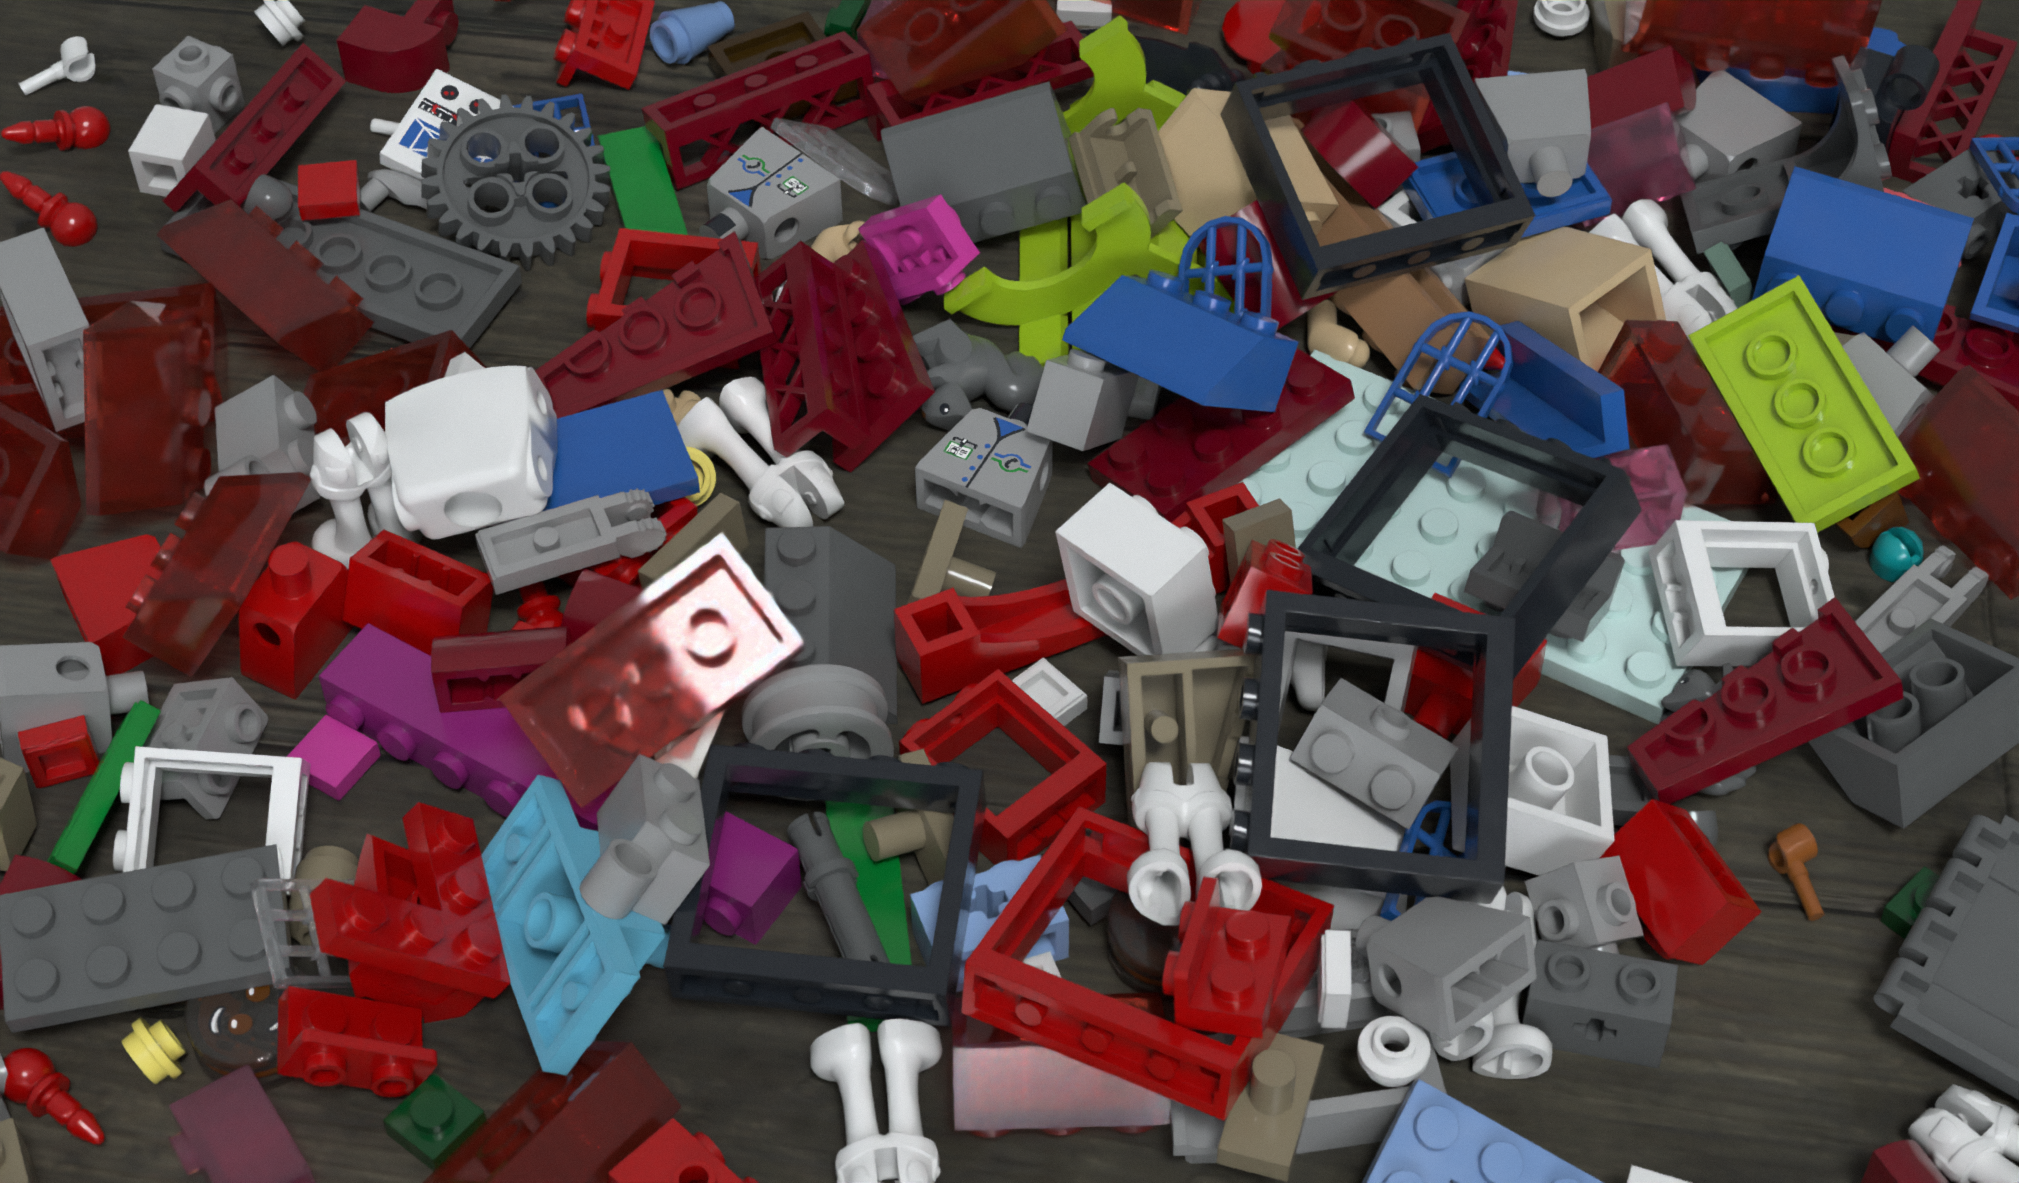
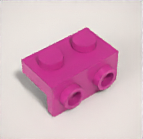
M941 194L873 215L858 228L865 241L879 251L885 269L890 276L889 279L902 305L916 300L925 292L931 290L936 295H941L953 289L966 277L962 269L980 253L962 227L959 216L946 203Z

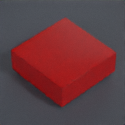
M356 160L298 165V209L301 221L360 215V177Z
M84 715L18 732L21 751L36 789L92 775L100 763L99 753Z

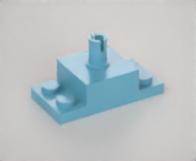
M537 775L481 856L511 986L541 1068L545 1072L567 1075L587 1047L594 1042L597 1034L622 1000L629 995L640 977L639 971L644 964L664 969L663 964L672 925L661 924L634 911H630L623 919H611L599 914L586 903L581 896L579 888L581 881L600 857L598 831L579 826L561 780Z

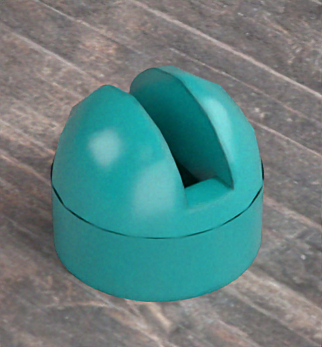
M1904 527L1889 528L1887 531L1882 532L1873 544L1869 557L1870 567L1880 578L1895 583L1913 565L1918 567L1922 563L1924 558L1923 542L1912 530Z

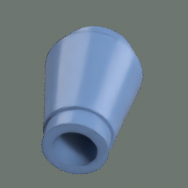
M722 1L665 11L660 14L658 21H655L650 28L653 48L657 55L666 63L672 64L677 62L679 64H686L707 49V46L714 44L724 37L725 34L732 32L734 29V17L730 8Z

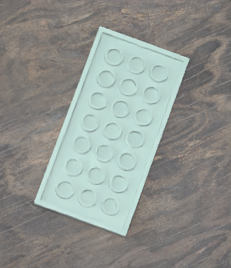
M1315 349L1310 356L1351 380L1355 399L1239 482H1244L1259 506L1280 498L1292 510L1296 549L1380 445V442L1366 436L1364 430L1393 383L1388 379L1349 363L1335 360L1331 356ZM1405 386L1401 387V389L1415 395L1414 390ZM1395 397L1376 431L1387 436L1411 404ZM1442 453L1436 462L1447 467L1453 456ZM1461 460L1451 479L1430 468L1354 566L1429 598H1432L1434 593H1438L1487 615L1500 616L1501 612L1489 608L1482 599L1464 592L1470 570L1493 547L1501 518L1508 511H1514L1564 532L1583 506ZM1631 480L1630 483L1642 511L1611 551L1621 555L1625 563L1609 611L1584 642L1574 638L1556 637L1549 633L1545 638L1547 646L1541 674L1655 724H1659L1663 714L1668 710L1661 705V700L1674 691L1678 680L1683 674L1690 671L1692 666L1676 665L1648 552L1675 520H1730ZM1711 567L1723 613L1749 568Z

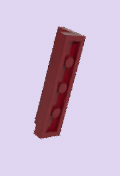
M1983 0L1957 1L1933 50V53L1939 60L1940 70L1923 105L1919 108L1908 111L1904 110L1894 131L1888 152L1893 177L1915 183L1936 170V168L1914 162L1915 158L1938 153L1944 163H1947L1968 150L1971 138H1976L2018 44L2017 41L1975 29ZM1970 48L1996 56L1998 59L1976 65L1966 51ZM1971 83L1979 94L1959 99L1951 87ZM1954 117L1963 130L1943 135L1934 122Z
M1070 20L866 86L868 127L875 139L880 141L882 140L881 129L1045 82H1050L1052 89L1055 90L1092 78L1094 73L1091 67L1080 58L1079 41L1084 37L1073 21Z
M843 31L643 107L642 113L646 128L662 144L672 185L679 190L710 178L742 146L735 145L729 141L739 124L751 119L762 123L759 129L764 127L792 146L868 116L866 86L874 84L870 56L862 46ZM857 79L860 99L840 107L830 103L842 84ZM803 99L812 103L802 122L791 126L780 122L791 104ZM699 139L711 143L701 161L683 167L679 147Z
M302 43L162 202L176 213L193 193L198 190L230 217L247 198L255 180L262 174L267 175L345 84L346 80L308 46Z
M799 241L755 277L778 338V342L760 349L773 447L775 451L786 458L822 430L852 450L871 437L843 271L811 247ZM786 281L777 302H774L772 291ZM793 317L794 321L783 343H780L779 339L789 318ZM796 358H799L800 364L790 384L786 385V379ZM806 401L808 413L792 425L802 402Z

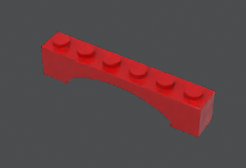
M1244 482L1186 502V511L1171 522L1178 528L1188 527L1192 529L1205 542L1209 550L1208 560L1216 594L1228 590L1230 586L1222 520L1259 506ZM1066 579L1029 590L993 596H958L954 588L894 609L896 657L922 704L961 690L971 683H979L997 669L1006 673L1107 635L1073 611Z

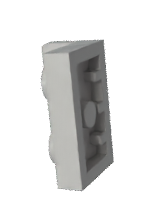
M233 677L177 683L173 685L161 712L142 747L252 754L268 723V716ZM163 771L160 800L185 798L204 819H218L241 776Z

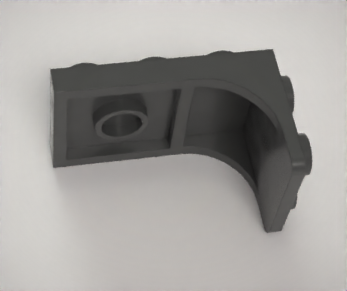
M1844 55L1832 58L1839 89V109L1829 132L1811 149L1793 157L1679 189L1697 254L1702 253L1721 241L1724 245L1727 243L1730 250H1734L1745 240L1763 235L1771 236L1795 166L1884 192L1882 180L1892 178V172L1883 143H1880L1875 127L1880 121L1871 89H1867L1861 68L1851 71Z

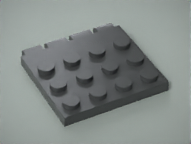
M1975 815L1970 819L1954 848L1953 858L1947 861L1926 900L1927 907L1921 909L1898 952L1900 957L1895 958L1891 963L1873 999L1877 1006L1895 1016L1890 1025L1891 1028L2019 1100V822L2005 815L1999 824L1986 816Z

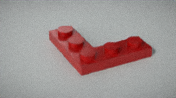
M418 802L402 817L421 905L330 878H325L309 894L319 948L322 953L493 999L511 984L472 818Z

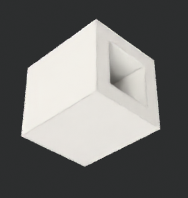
M157 104L154 106L128 150L140 192L166 197L210 148L216 139L208 113Z

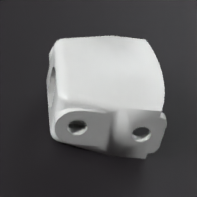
M499 366L467 371L418 386L385 402V434L388 441L387 451L392 469L393 501L399 520L407 531L420 530L426 537L432 540L441 539L536 515L546 507L548 497L551 496L553 490V472L558 453L557 416L553 410L552 400L547 389L532 367Z

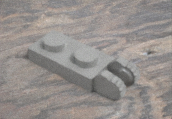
M637 488L636 490L630 489L626 493L623 491L603 498H599L596 495L549 509L536 515L526 516L479 530L475 534L477 546L495 594L504 593L619 558L620 554L634 558L644 555L645 552L651 553L652 550H657L660 545H663V541H666L665 536L667 534L661 520L657 521L656 517L654 519L650 518V514L654 512L653 507L655 506L649 492H645L644 489L638 490Z
M1942 545L1918 567L1913 565L1855 622L1881 654L1930 618L1950 627L1983 591L1989 580L1988 573L1976 566L1969 573H1966L1952 588L1941 582V579L1950 571L1956 554Z

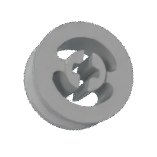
M817 664L796 667L780 672L754 688L742 707V727L749 743L758 744L767 750L799 753L805 749H820L834 756L867 759L875 755L890 757L894 755L892 734L885 724L888 715L886 694L874 678L854 668L832 664ZM783 797V798H787V799L801 800V801L814 800V799H804V798Z

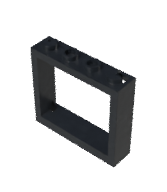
M1450 33L1417 40L1416 36H1412L1403 40L1398 45L1378 50L1364 47L1349 53L1344 58L1322 63L1316 59L1308 60L1296 65L1291 70L1271 75L1257 72L1252 79L1235 83L1220 114L1302 300L1514 246L1536 216ZM1423 83L1480 207L1320 247L1265 121Z
M1419 394L1297 548L1305 555L1303 563L1311 567L1312 595L1462 612L1354 566L1442 453L1581 505L1583 508L1500 615L1516 618L1514 680L1642 509L1630 483V476H1627L1625 470L1613 466L1609 458L1602 457L1598 460L1573 451L1568 445L1558 439L1547 438L1543 440L1522 432L1514 424L1504 419L1492 421L1471 413L1460 403L1455 402L1453 405H1449ZM1418 646V649L1473 673L1474 652Z
M1267 590L1259 614L1248 613L1247 631L1243 644L1244 654L1255 655L1253 678L1243 677L1240 690L1238 716L1239 719L1250 720L1249 743H1238L1236 750L1234 785L1245 786L1244 810L1234 809L1232 812L1229 837H1231L1230 849L1250 856L1259 866L1261 879L1420 897L1438 896L1457 901L1491 904L1504 885L1516 618ZM1285 631L1474 652L1464 859L1271 837Z
M748 742L737 743L733 746L711 744L701 787L710 866L674 913L663 964L672 997L883 1020L907 1019L931 1025L951 1027L987 805L983 770L969 769L967 766L955 762H941L935 766L902 763L896 758L884 755H875L867 759L834 756L820 749H805L798 753L767 750L758 744ZM730 791L955 813L929 967L698 943Z

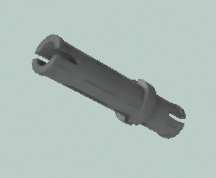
M822 812L813 813V820L817 826L816 829H813L808 814L798 817L789 825L787 835L794 847L798 849L799 859L806 872L804 877L806 881H803L805 890L812 900L819 902L842 958L890 963L856 886V878L859 877L858 871L850 858L843 857L830 827L828 816Z

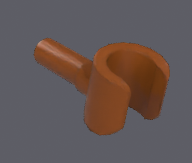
M1797 823L1777 834L1776 842L1772 843L1768 850V861L1778 873H1787L1790 882L1793 883L1808 920L1814 921L1823 917L1824 911L1804 863L1817 857L1818 847L1811 831L1805 825Z

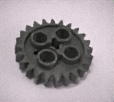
M507 94L501 96L500 109L492 110L483 98L478 99V113L476 116L460 107L457 109V126L442 121L440 123L439 139L430 138L428 141V158H422L421 177L424 178L421 180V198L428 199L426 215L428 219L440 218L438 227L440 237L449 236L457 232V244L466 247L474 245L477 247V251L488 255L491 253L497 254L499 259L510 262L511 257H519L525 271L530 270L532 256L540 255L548 266L554 265L556 248L572 257L575 255L576 238L589 243L592 240L593 225H602L604 206L608 205L610 187L607 186L609 184L610 166L602 164L604 156L603 146H590L592 129L590 127L576 132L573 131L575 123L574 113L571 112L560 120L554 118V102L550 101L539 112L533 110V101L531 96L528 95L524 98L520 108L512 107ZM544 152L551 155V157L538 158L531 155V153ZM487 156L493 159V161L479 162L473 158ZM548 201L558 204L559 207L545 208L538 203ZM484 206H495L501 209V211L490 213L485 212L480 208Z

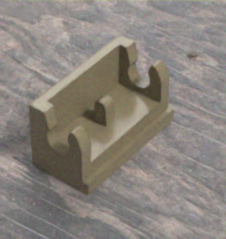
M1110 108L1097 115L1080 133L1074 132L1068 138L1086 200L1089 204L1125 182L1139 195L1148 210L1152 239L1183 211L1151 110L1138 108L1126 116L1122 123L1114 125L1118 117L1115 109Z

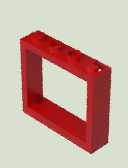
M1078 807L965 962L961 1013L1225 1121L1251 1079L1252 1065L1255 1057L1260 1052L1269 1049L1276 1034L1279 1033L1315 974L1318 965L1321 935H1325V930H1330L1334 905L1271 880L1262 879L1260 896L1249 911L1291 916V940L1263 1039L1237 1035L1231 1046L1023 962L1083 876L1129 894L1127 873L1132 863L1141 854L1150 851L1148 835L1143 831ZM1086 828L1093 830L1089 836H1086ZM1179 845L1180 856L1185 861L1189 873L1190 901L1196 902V871L1193 852Z

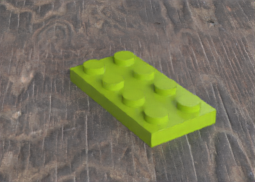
M1799 275L1688 335L1695 351L1795 523H1815L1818 533L1920 479L1915 465Z

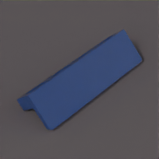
M1515 321L1499 325L1512 346L1513 368L1505 386V391L1497 399L1488 415L1495 421L1497 419L1509 421L1522 432L1543 440L1547 438L1558 439L1568 445L1573 451L1591 458L1630 449L1623 388L1522 322ZM1500 339L1498 342L1499 351L1505 357L1504 345ZM1501 372L1489 375L1499 379ZM1479 381L1477 386L1475 384L1472 386L1465 399L1478 409H1481L1493 387Z

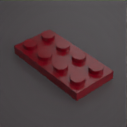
M1297 348L1275 412L1203 406L1182 396L1088 462L1092 481L1102 488L1111 483L1131 497L1139 495L1145 498L1161 517L1171 523L1186 511V502L1238 484L1354 400L1355 395L1352 382L1349 378Z

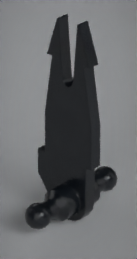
M1082 28L1078 30L1080 33L1088 36L1099 28ZM1134 36L1144 53L1146 84L1155 80L1187 96L1193 88L1231 92L1236 82L1245 81L1243 72L1239 69H1229L1213 47L1193 41L1186 48L1161 39Z

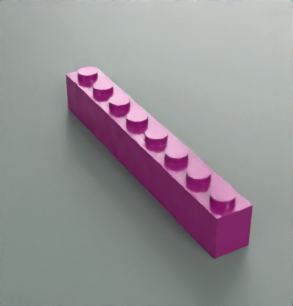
M369 623L319 675L328 716L378 741L393 757L403 761L410 758L430 769L445 785L454 789H459L462 786L484 798L493 810L505 817L510 815L536 776L542 775L561 780L579 826L598 831L597 812L633 763L527 706L440 713L431 675V656ZM726 811L703 919L710 927L723 935L731 936L736 934L756 945L802 887L798 849Z

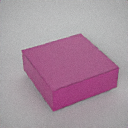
M327 714L287 755V757L303 758L309 762V785L338 801L343 798L381 756L378 743L375 740Z

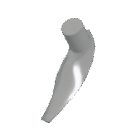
M388 169L371 171L368 174L369 182L360 189V209L371 212L387 196L395 198L406 205H418L427 209L428 199L421 198V181L399 171Z

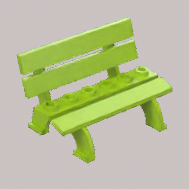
M1119 15L1079 41L1080 58L1091 67L1094 73V81L1087 94L1070 104V109L1065 112L1062 111L1071 135L1074 132L1080 133L1097 115L1110 108L1115 109L1118 117L1114 125L1122 123L1126 116L1138 108L1149 109L1152 111L1157 130L1159 131L1186 98V95L1155 80L1146 84V62L1143 50L1139 42L1128 30V22ZM1123 182L1082 207L1081 213L1071 216L1072 267L1068 269L1067 217L1020 230L1019 281L1003 279L993 274L984 266L963 279L953 289L944 293V309L950 314L959 310L970 317L989 323L1019 325V352L1026 356H1034L1042 366H1045L1048 359L1068 355V343L1062 340L1065 329L1068 327V312L1072 311L1073 322L1121 275L1132 276L1135 274L1139 277L1147 278L1149 270H1156L1177 277L1182 251L1190 236L1173 219L1151 239V224L1148 210L1139 195ZM1199 245L1193 253L1190 269L1205 268L1206 257ZM1215 276L1214 294L1230 300L1229 311L1234 313L1235 303L1218 276ZM1202 278L1189 279V294L1194 296L1196 290L1205 291V283H1202ZM1072 345V349L1082 350Z

